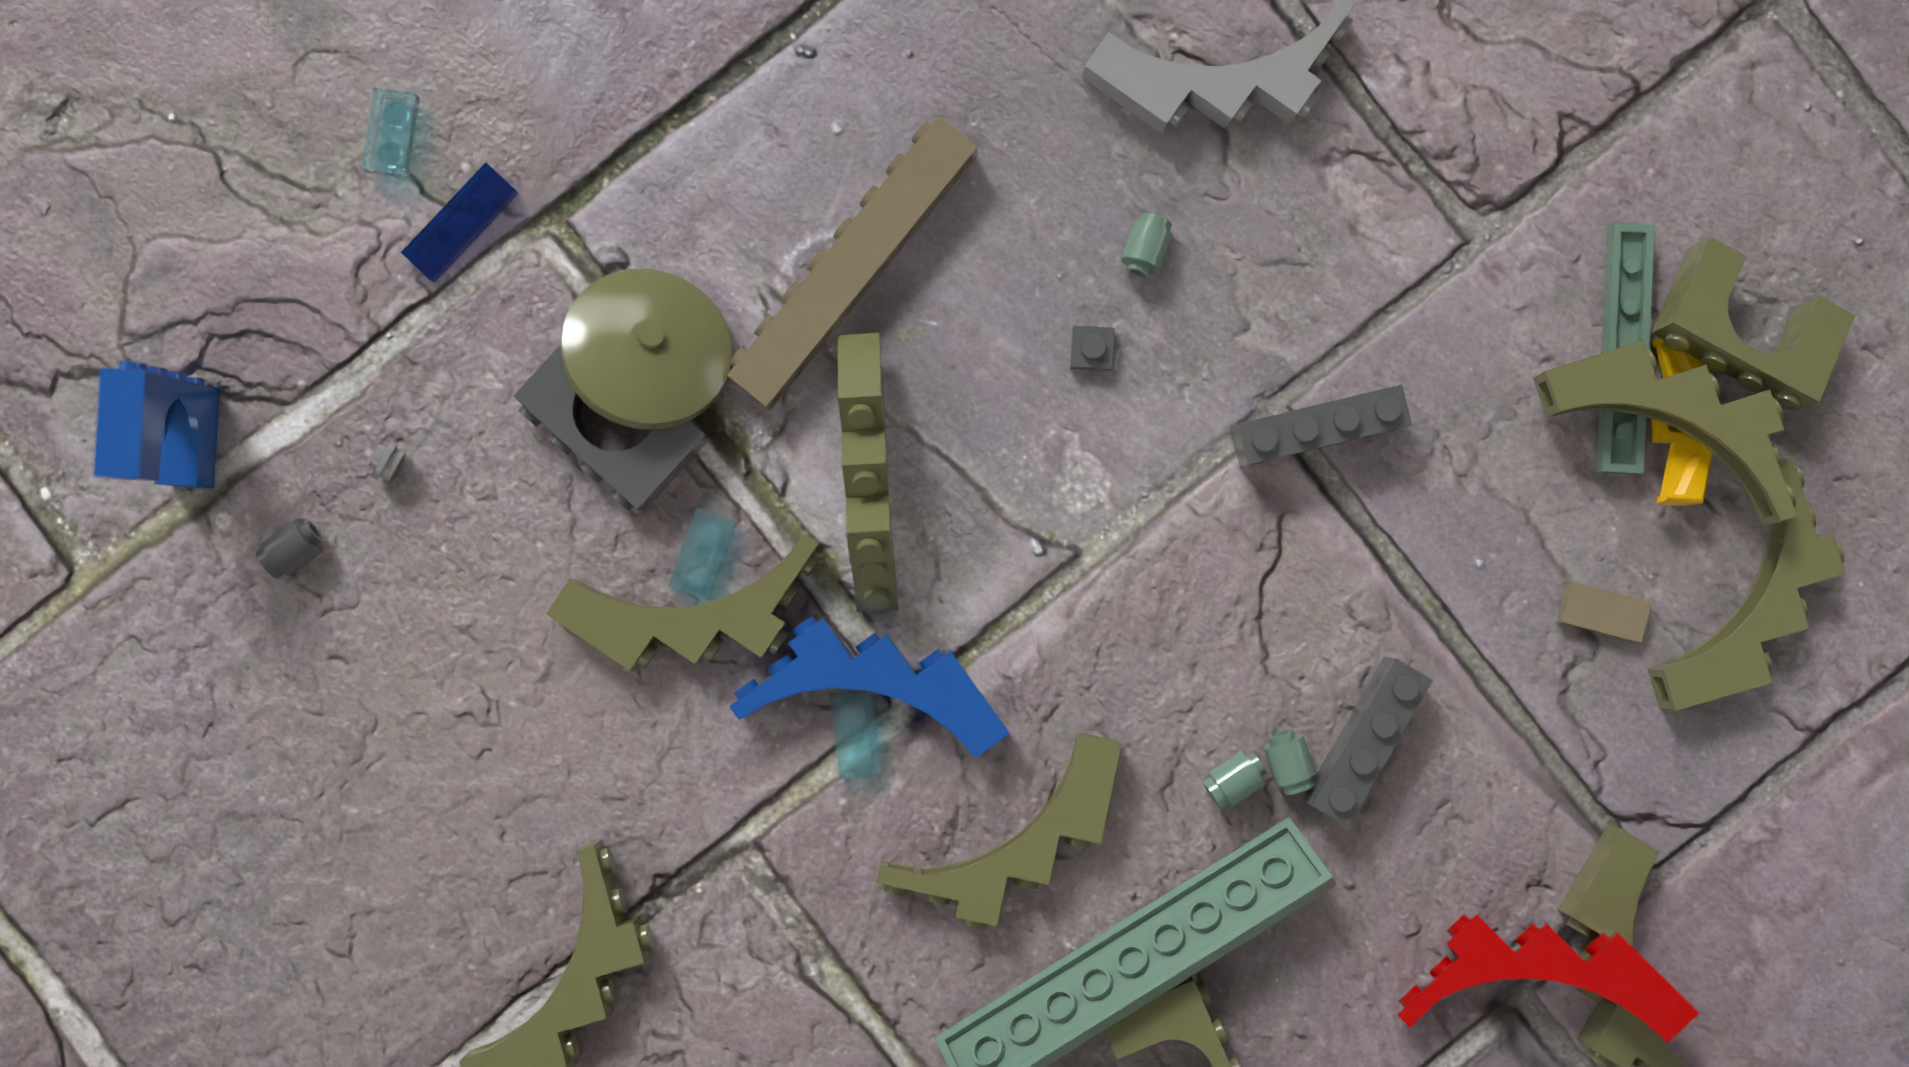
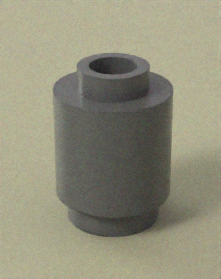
M294 519L262 542V548L256 552V556L262 567L272 577L278 579L282 575L290 576L322 553L323 549L320 543L324 541V538L312 522L306 521L303 523L299 519Z

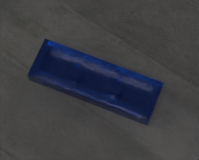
M485 162L400 253L430 281L435 283L512 202L519 192Z

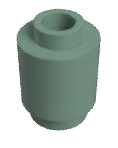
M1142 213L1139 221L1133 223L1121 257V262L1127 266L1126 271L1128 273L1145 279L1150 278L1151 274L1160 273L1173 234L1170 232L1172 223L1169 220L1156 214Z
M1288 729L1269 736L1270 743L1265 745L1263 749L1276 786L1282 788L1284 795L1300 793L1314 787L1316 783L1313 776L1316 775V770L1303 734L1294 735L1293 730Z
M1240 750L1208 773L1210 777L1202 783L1219 808L1223 810L1229 805L1235 807L1266 784L1262 777L1267 774V771L1253 752L1246 756Z

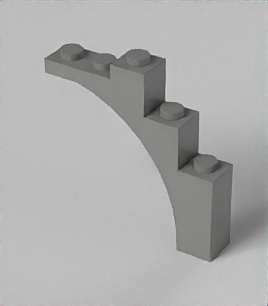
M1337 0L1315 30L1279 52L1261 59L1225 66H1194L1160 59L1133 48L1109 32L1086 63L1082 78L1161 134L1169 124L1176 128L1190 108L1185 101L1224 129L1228 127L1233 118L1241 122L1255 101L1290 125L1297 114L1305 118L1318 100L1319 96L1313 93V91L1321 81L1315 74L1329 56L1324 47L1331 37L1339 42L1354 21L1347 15L1355 5V2L1352 0Z

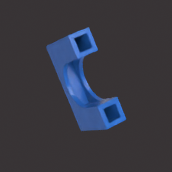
M119 361V369L100 368L93 477L155 481L154 484L173 487L214 488L220 390L204 386L205 379L187 377V374L168 372V369L148 367L147 363Z

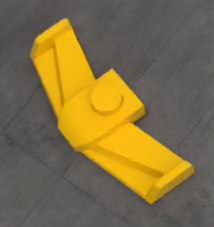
M1656 338L1652 340L1653 348L1657 351L1663 378L1703 366L1700 360L1692 355L1667 347L1663 339ZM1651 419L1652 443L1670 444L1660 496L1657 497L1656 504L1676 506L1703 504L1713 453L1677 428Z

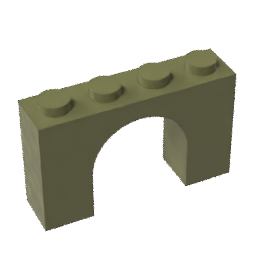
M1711 236L1688 248L1651 334L1663 339L1667 347L1675 351L1686 352L1699 359L1700 363L1703 366L1707 365L1708 369L1721 371L1736 379L1737 384L1747 390L1758 392L1770 390L1772 397L1779 402L1782 409L1796 411L1819 403L1855 315L1821 296H1817L1793 308L1780 342L1772 353L1758 351L1743 342L1736 334L1728 313L1729 297L1746 259V255Z
M1192 976L1105 1030L1117 1060L1161 1041L1180 1040L1199 1048L1207 1056L1209 1067H1240L1236 1058L1228 1060L1222 1046L1229 1043V1040L1220 1020L1211 1021L1206 1006L1211 1005L1212 1001L1203 981L1194 982Z

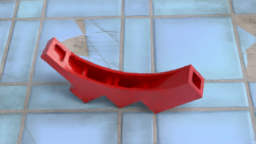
M1463 914L1447 930L1452 938L1446 944L1458 957L1452 961L1446 955L1428 972L1434 979L1423 990L1416 984L1398 1001L1404 1007L1398 1013V1016L1410 1028L1441 998L1461 989L1505 979L1555 981L1599 994L1622 1006L1642 1020L1666 1043H1669L1700 1014L1617 932H1614L1610 937L1604 932L1598 935L1585 948L1590 956L1583 960L1547 923H1544L1540 928L1532 923L1515 939L1520 947L1514 952L1477 914L1471 920Z

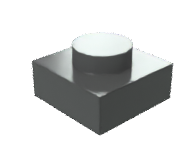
M1073 325L1070 369L1111 371L1113 367L1115 328Z

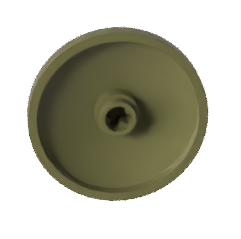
M630 269L609 274L597 280L576 298L566 315L563 325L561 359L565 374L572 388L581 400L596 413L626 427L658 430L684 424L702 414L712 405L720 394L730 370L732 343L723 315L713 301L695 285L683 278L663 271Z

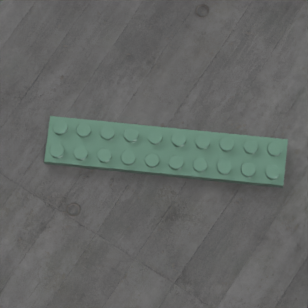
M1290 817L936 1036L935 1040L948 1067H1046L1337 886L1336 882Z

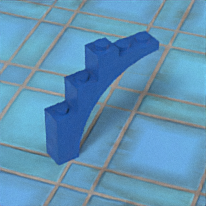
M811 616L794 628L792 631L796 638L790 641L789 645L798 657L792 660L789 654L784 656L768 668L772 674L771 677L760 685L755 679L745 684L734 693L738 700L729 706L740 720L768 703L800 692L830 688L866 690L897 698L926 712L954 733L975 758L1010 734L1007 727L951 650L943 655L938 648L919 662L923 670L916 673L889 634L880 639L875 632L856 646L860 654L854 658L826 617L816 622L813 616Z

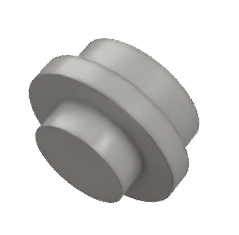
M391 441L388 447L382 444L378 446L368 464L369 467L375 469L372 478L378 480L381 477L387 481L391 480L406 453L396 448L398 443Z

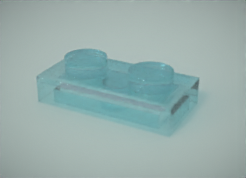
M374 87L362 170L367 173L408 179L420 97L416 93Z
M696 508L668 587L710 600L737 522Z
M863 691L831 695L840 779L882 775L873 692Z

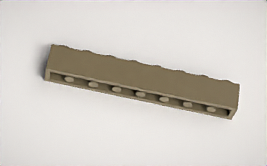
M939 115L932 124L926 121L920 126L912 138V142L915 145L907 155L904 156L900 153L894 158L885 172L889 176L880 188L874 185L867 191L859 204L863 209L853 221L850 218H846L833 235L836 242L827 253L821 250L814 256L807 267L810 274L801 285L795 282L788 288L781 298V302L784 305L775 317L770 314L767 315L754 332L758 337L748 349L744 346L741 347L730 360L731 371L727 376L768 410L771 411L976 159L978 146Z

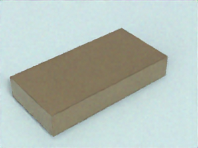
M1566 582L1556 622L1635 643H1642L1652 603L1575 582Z

